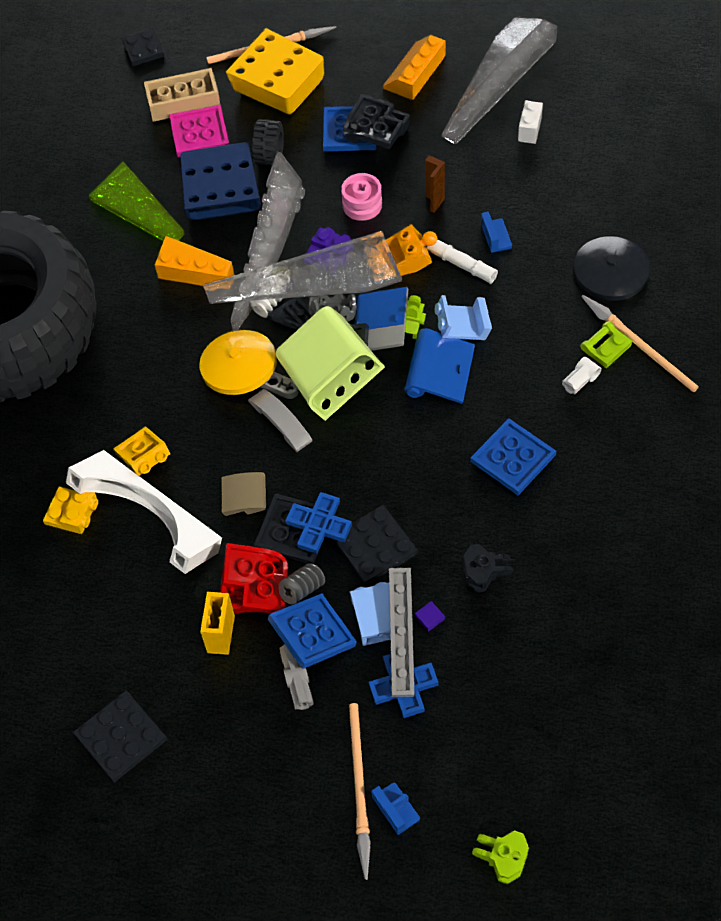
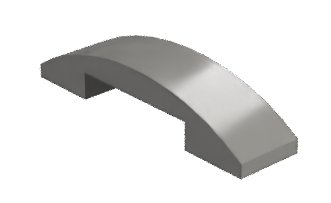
M263 389L248 399L249 403L260 414L263 413L284 435L285 441L296 452L312 442V438L297 418L273 394Z

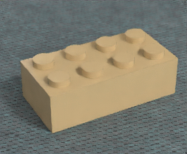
M212 68L144 82L153 121L170 118L169 114L220 105Z

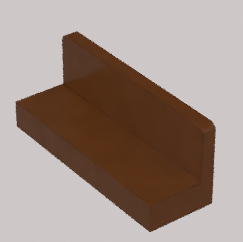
M429 155L425 160V197L430 199V211L434 213L445 199V162Z

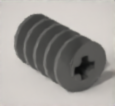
M306 564L280 581L279 594L286 603L294 605L297 601H300L324 585L325 576L318 566Z

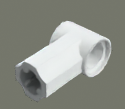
M583 357L577 363L575 370L563 380L562 385L570 394H576L588 381L593 382L599 376L601 367L587 357Z

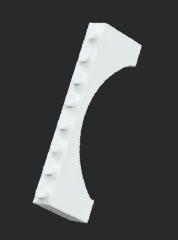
M103 450L69 467L66 484L79 494L83 492H96L116 495L135 501L154 512L165 523L173 538L174 547L170 563L184 574L218 554L222 537Z

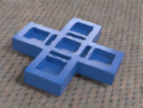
M320 492L313 509L293 503L286 518V524L303 529L297 543L298 548L318 554L325 537L345 543L352 526V521L334 516L340 503V498Z
M391 654L383 656L389 676L369 682L375 704L397 699L403 718L425 712L419 691L438 686V680L432 663L414 668V697H392Z

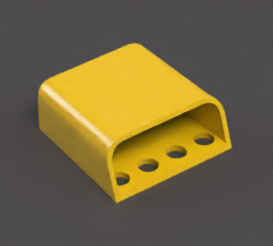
M266 28L226 71V74L236 92L286 114H292L322 81L324 77L323 56ZM259 47L265 49L263 52L255 51ZM253 58L255 61L247 63L246 59ZM244 69L245 72L242 74L236 73V70Z

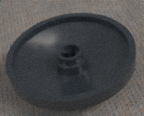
M600 237L589 241L580 248L574 260L573 271L578 285L585 292L602 300L618 301L630 298L644 288L649 277L650 264L645 252L635 243L620 237Z

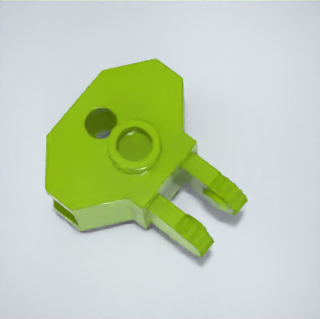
M416 295L410 296L409 301L407 300L405 332L413 334V339L417 338L420 324L424 325L426 313H423L425 304H421V298Z
M513 831L503 838L497 836V839L479 834L477 841L492 847L493 850L491 853L480 848H474L473 855L489 861V865L494 867L498 881L509 884L519 878L529 850L524 834Z

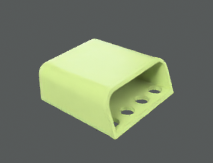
M325 306L316 312L276 350V357L307 401V404L325 421L385 368L344 317L329 306ZM373 360L374 367L371 370H366V363ZM358 373V382L351 383L352 375ZM343 386L345 388L344 394L337 396V389ZM329 399V408L322 409L323 401Z

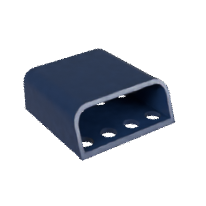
M247 143L190 150L181 153L184 208L188 219L201 220L256 211L261 207L249 145Z

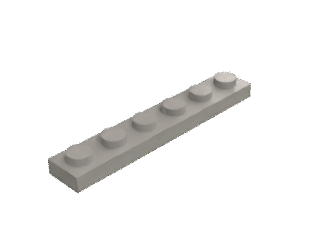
M389 568L392 697H414L411 568Z

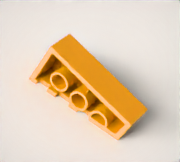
M168 236L164 239L155 263L159 279L229 290L234 278L231 261Z

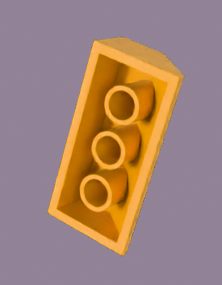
M429 35L415 42L385 82L383 89L413 100L445 57L446 41Z

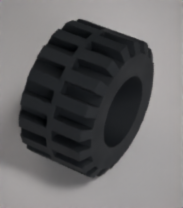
M258 119L254 127L252 140L254 162L256 165L278 166L282 159L284 145L282 123L276 120Z

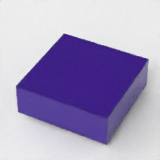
M432 601L415 613L417 620L428 632L445 620V616Z

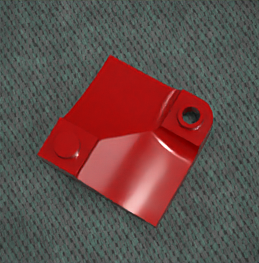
M227 543L219 593H229L234 614L244 612L274 613L285 608V601L281 598L278 588L280 581L288 576L287 560L282 554L273 550Z

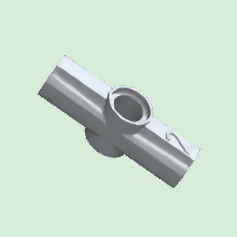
M284 644L280 647V654L285 668L283 670L287 686L290 688L295 709H307L313 705V698L308 685L309 679L306 668L302 669Z

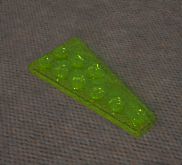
M124 162L89 195L91 201L164 241L166 236L179 241L184 235L180 225Z

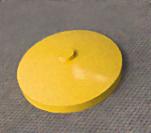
M238 330L223 334L213 340L203 351L199 367L203 380L211 389L222 394L238 395L253 391L268 381L276 368L277 357L272 342L266 336L255 331Z

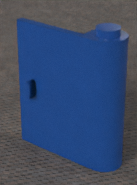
M420 329L417 333L405 392L412 398L422 396L424 392H428L462 404L475 344L460 339L442 338V333L431 329Z

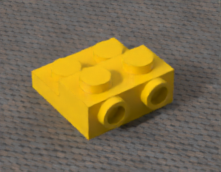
M144 427L113 448L116 455L138 476L147 474L151 467L158 462H164L167 456L170 455L165 442L147 427Z
M59 486L43 519L44 524L82 534L84 529L89 526L93 510L95 511L98 506L95 492L79 494L76 490Z

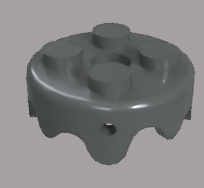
M320 288L315 297L310 296L308 310L311 316L321 308L329 306L342 315L347 322L355 318L357 305L354 294H350L348 298H345L340 292H337L333 297H328L326 290Z

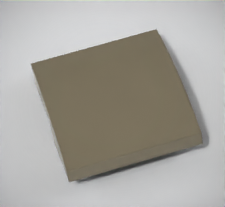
M240 473L222 477V513L225 516L243 511L247 514L266 510L264 473Z

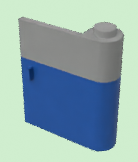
M408 287L367 293L357 297L354 324L366 323L369 325L368 348L371 351L404 346Z

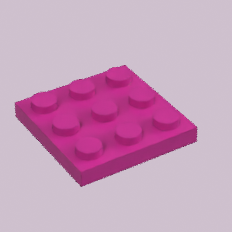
M221 105L169 114L178 157H181V153L184 151L229 145Z

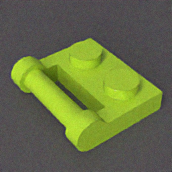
M606 321L602 328L588 341L585 340L580 347L586 354L607 368L632 346L633 341L614 328L611 322ZM606 334L610 335L597 349L593 348Z

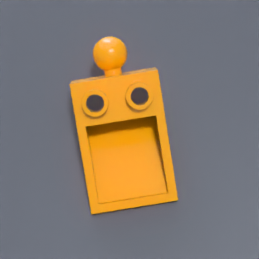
M411 224L366 251L365 255L375 281L379 282L414 273L431 264L432 260L426 245H435L437 235L432 231H428L422 238V235Z

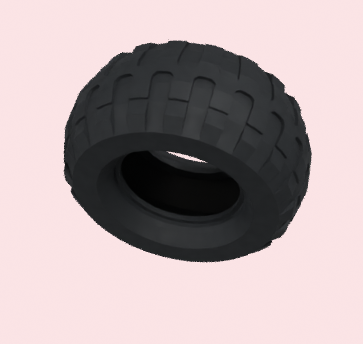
M13 211L0 212V286L22 285L36 291V295L25 312L0 325V402H3L6 398L16 397L17 399L31 396V392L52 386L57 382L56 378L62 373L71 371L77 364L76 359L78 355L84 353L88 347L96 315L95 287L83 256L53 225L47 226L38 217L32 215L21 216Z

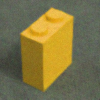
M207 592L201 626V635L207 653L229 655L235 617L229 593Z

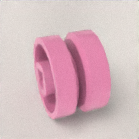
M358 173L351 175L342 184V203L345 214L355 220H368L379 214L382 209L381 184L377 178L370 174Z

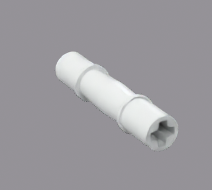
M438 239L435 245L427 246L428 252L442 258L444 261L451 262L490 284L493 283L497 276L498 270L482 263L481 260L477 261L467 254L453 249V246L447 245Z

